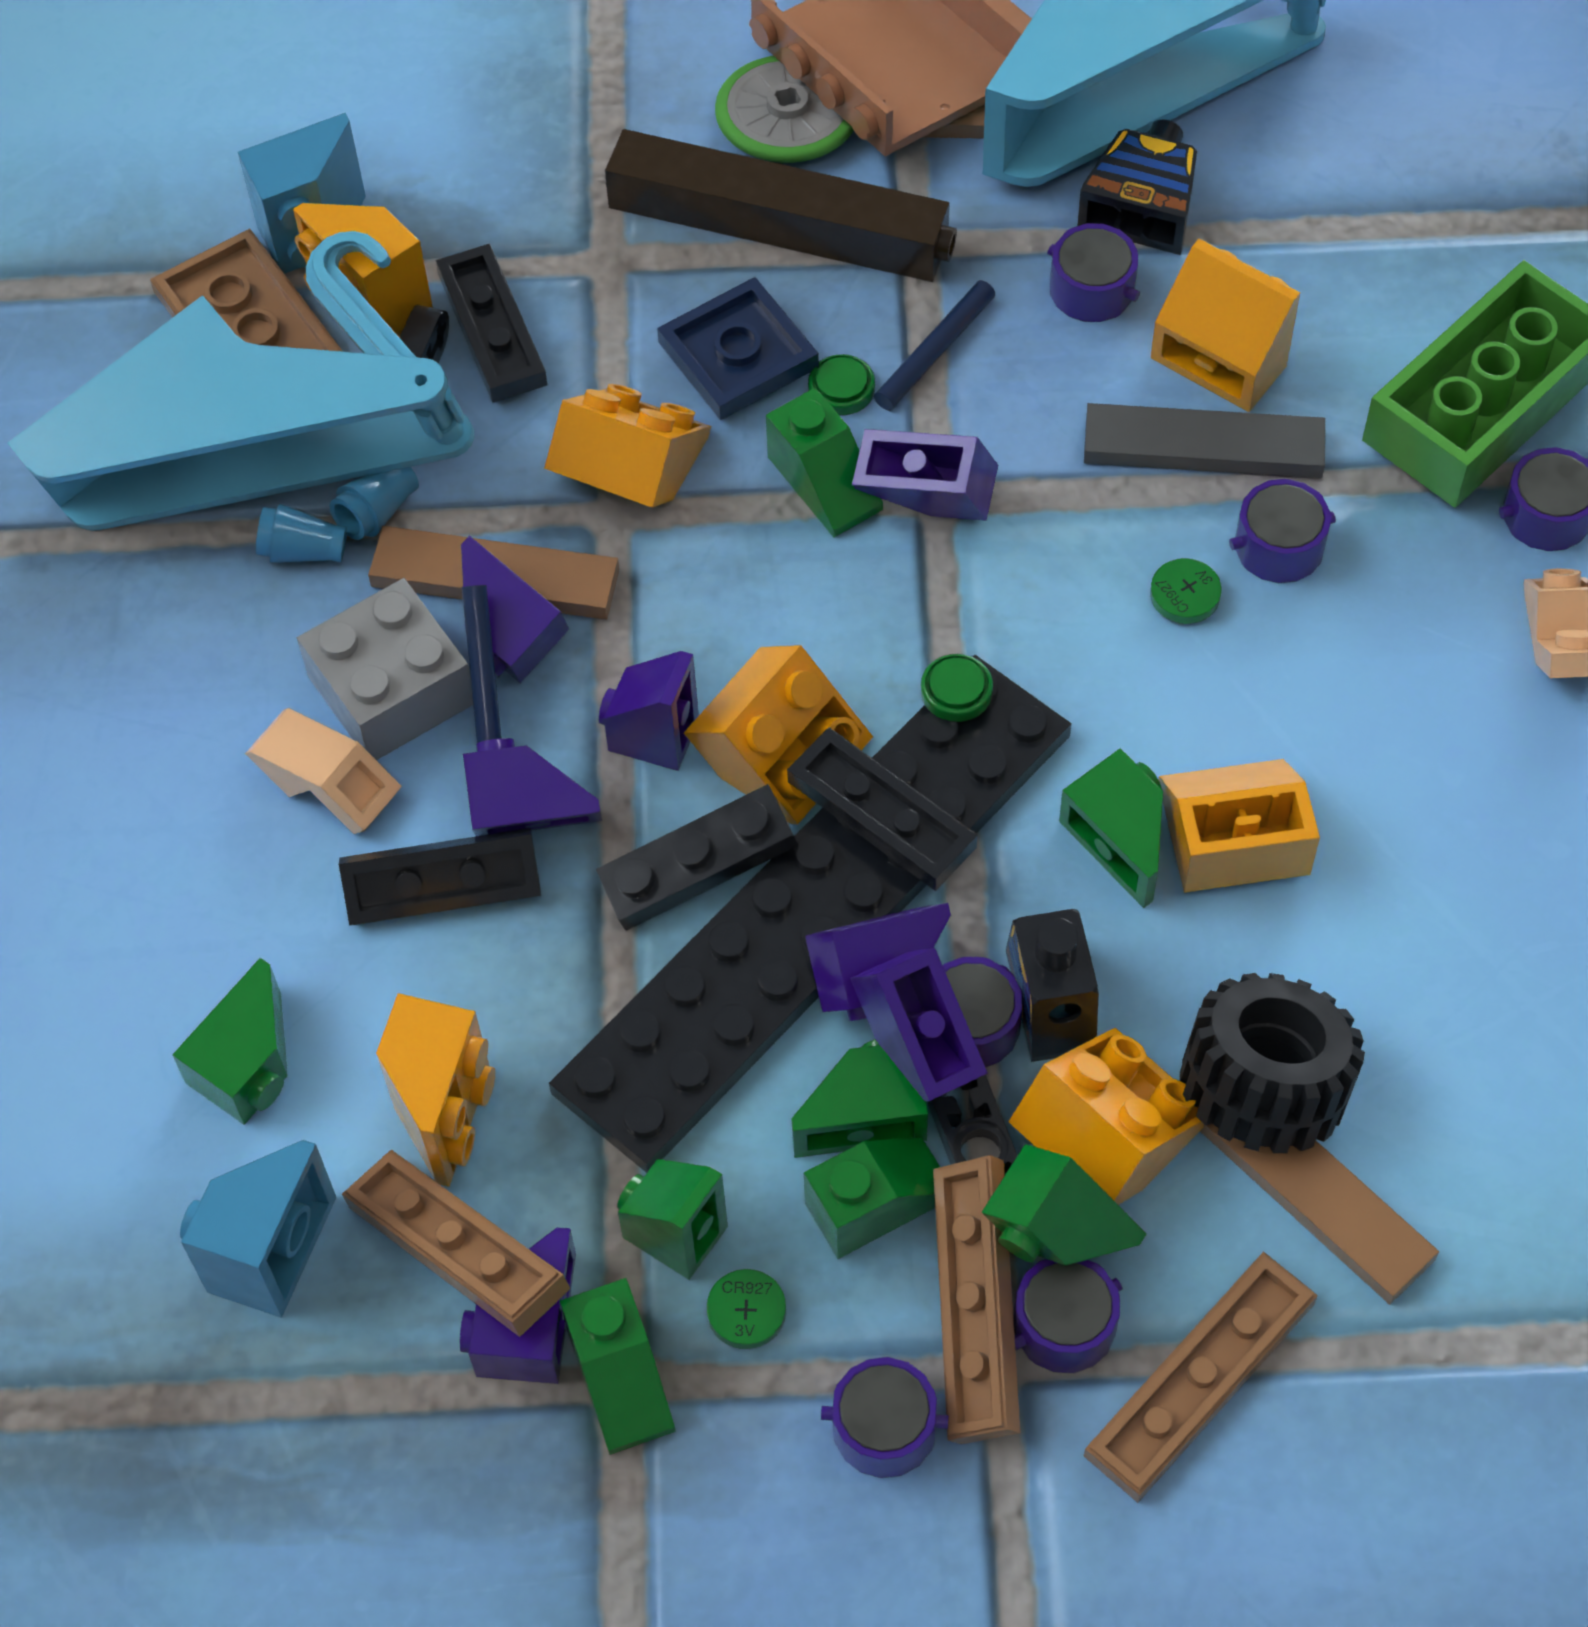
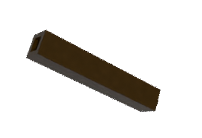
M627 129L622 130L605 169L610 209L924 281H934L941 260L949 262L955 248L957 228L949 226L950 202Z

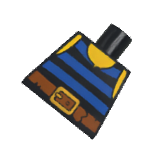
M1161 119L1152 123L1148 134L1130 129L1118 131L1082 185L1077 226L1086 223L1106 224L1120 229L1132 239L1133 243L1181 255L1185 240L1197 150L1192 145L1181 143L1183 131L1180 126L1170 120Z
M1067 909L1019 917L1013 920L1006 945V956L1010 972L1014 975L1022 991L1021 1020L1031 1062L1057 1058L1097 1037L1099 992L1081 916L1077 909ZM1065 1004L1064 1011L1071 1015L1065 1018H1054L1049 1013L1055 1007Z

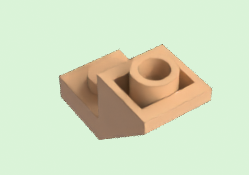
M1566 568L1547 569L1543 571V578L1524 579V596L1536 665L1549 678L1588 677V579L1581 577V571Z
M290 708L284 709L245 753L288 797L310 790L353 834L365 831L402 787L359 742Z

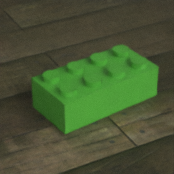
M1523 260L1371 398L1362 441L1456 508L1588 384V303Z

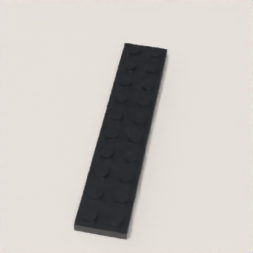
M974 655V658L981 661L988 668L993 679V694L987 709L971 720L953 722L935 716L924 705L872 759L971 831L977 833L1070 737L1072 723L980 657ZM824 808L794 836L799 846L772 858L549 1082L550 1092L556 1099L646 1173L657 1159H663L818 999V990L805 935L901 912L926 886L924 882Z

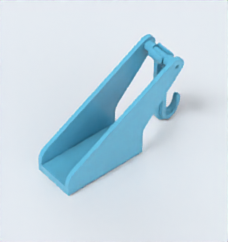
M1044 0L986 87L982 174L1013 185L1024 187L1042 185L1104 154L1118 131L1130 129L1146 133L1150 130L1153 122L1161 119L1172 120L1318 46L1324 40L1326 25L1319 16V6L1324 7L1326 0H1281L1287 2L1288 14L1204 32L1201 31L1264 0Z
M348 231L339 232L325 238L311 252L306 264V281L318 302L363 353L265 346L245 342L232 331L202 295L7 444L73 523L82 529L96 531L458 457L472 446L475 436L470 420L463 414L448 386V379L441 365L431 359L416 357L340 271V259L351 252H361L380 268H386L391 263L387 251L374 238L365 233Z

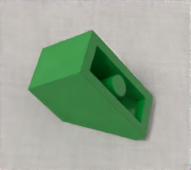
M816 387L766 414L767 455L769 460L833 538L883 510L881 498L856 490L853 487L852 482L860 450L849 426Z
M1119 748L1062 790L1059 822L1145 908L1153 902L1158 875L1163 790L1157 776L1147 765L1141 762L1136 764Z
M262 958L256 961L172 1054L184 1082L243 1125L247 1123L257 1110L263 1111L273 1104L283 1088L285 1078L288 1076L281 992L271 965Z
M876 1039L865 1043L862 1047L849 1049L791 1118L794 1158L844 1152L863 1141L923 1138L924 1141H927L928 1110L926 1101L922 1099Z
M923 1138L863 1141L803 1172L805 1205L837 1259H840L935 1208L933 1169L939 1168L940 1165Z
M1027 1144L1023 1146L981 1212L1002 1232L998 1239L999 1243L1015 1256L1031 1263L1039 1256L1063 1265H1069L1139 1246L1147 1234L1071 1157Z
M657 1159L645 1176L637 1174L628 1182L617 1203L622 1237L688 1280L691 1279L728 1227L723 1176L720 1172L708 1166Z
M627 1278L559 1300L566 1329L609 1455L676 1432L649 1340Z

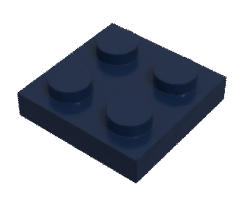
M756 277L657 328L658 343L720 421L810 373L814 368H819V353Z

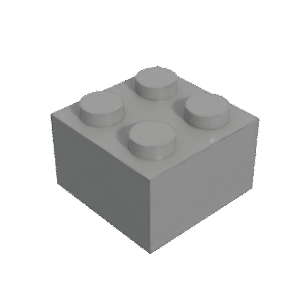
M405 578L400 579L296 637L309 679L350 737L359 742L376 760L473 705L468 663Z

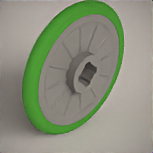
M775 56L757 59L740 67L723 83L716 98V120L724 136L741 151L766 161L794 163L824 156L842 145L854 131L852 126L833 109L826 108L818 95L800 79L793 78L786 67Z

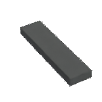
M1087 403L1084 463L1322 478L1325 468V418Z

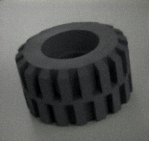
M1256 973L1243 974L1240 982L1229 978L1219 983L1217 991H1209L1203 999L1201 1008L1198 1010L1180 1069V1081L1186 1084L1183 1096L1186 1102L1196 1100L1194 1106L1199 1107L1196 1117L1205 1126L1214 1124L1219 1128L1217 1135L1229 1142L1233 1138L1245 1142L1244 1148L1259 1151L1260 1146L1270 1147L1273 1153H1288L1290 1146H1294L1299 1151L1313 1148L1316 1139L1324 1142L1333 1134L1335 1126H1339L1363 1065L1365 1052L1361 1050L1364 1042L1361 1031L1352 1027L1354 1018L1347 1009H1338L1334 1006L1336 999L1324 991L1319 994L1310 989L1312 984L1300 979H1298L1297 983L1285 980L1284 975L1269 973L1268 978H1261Z

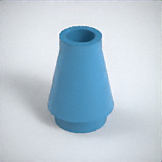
M411 467L371 474L354 480L337 489L336 497L330 502L331 515L337 525L347 527V536L360 540L365 536L374 537L407 497L418 489V478Z
M280 503L277 509L263 507L257 531L256 555L270 557V563L305 561L342 562L346 545L347 527L334 525Z

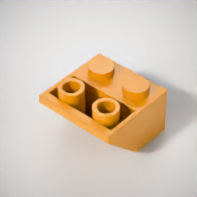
M302 203L293 209L299 232L295 236V243L306 264L311 252L325 238L339 232L356 231L365 233L383 246L391 259L388 267L380 268L361 252H351L340 259L339 269L398 337H400L410 312L415 305L433 308L420 240L385 207ZM305 273V274H304V279H305V282H306V284H307L309 290L311 291V289H310V287H309V285H308V283H307V281H306V273Z
M1199 238L1191 247L1155 321L1150 358L1243 410L1250 412L1287 367L1301 292L1289 287L1283 280L1269 276L1244 263L1231 252L1218 249Z
M608 384L607 389L603 390L587 389L583 395L562 400L544 469L653 508L674 499L706 443L712 426L694 420L695 412L684 406L673 403H661L659 408L640 401L642 393L627 386Z
M802 645L760 647L684 732L685 736L717 775L745 795L769 784L787 822L796 825L802 821L816 803L788 783L787 769L828 727L861 751L873 738L872 734Z
M1284 759L1159 776L1158 780L1163 790V806L1184 893L1311 875L1320 836L1306 782Z
M398 993L376 1054L397 1115L435 1182L450 1187L456 1166H466L473 1150L475 1128L470 1125L477 1105L486 1106L493 1091L495 1068L489 1066L487 1058L488 1040L482 1038L476 1011Z
M1113 1028L1045 1063L1008 1121L1035 1147L1071 1157L1118 1205L1141 1192L1204 1126L1196 1117L1199 1108L1194 1106L1196 1100L1186 1102L1183 1096L1186 1084L1173 1079L1146 1055L1144 1048L1136 1040L1123 1035L1117 1028Z

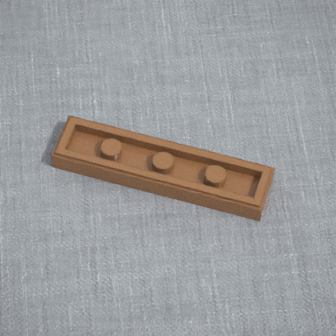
M382 526L368 574L371 587L384 589L405 578L415 593L463 600L461 544L467 537ZM473 538L559 609L561 613L608 619L620 570L618 558Z
M1214 1124L1204 1125L1200 1131L1389 1305L1436 1260L1439 1251L1317 1141H1315L1313 1148L1299 1151L1294 1146H1290L1288 1153H1273L1270 1147L1260 1146L1259 1151L1244 1148L1245 1142L1236 1138L1229 1142L1217 1135L1219 1128Z
M393 1150L385 1154L342 1193L344 1200L352 1211L519 1337L570 1290L561 1272Z
M988 1155L933 1169L946 1415H949L947 1439L958 1444L1021 1433L1009 1251L998 1241L1002 1232L981 1213L1005 1176L1004 1160Z
M1263 1251L1085 1448L1084 1457L1138 1503L1314 1306L1318 1295Z

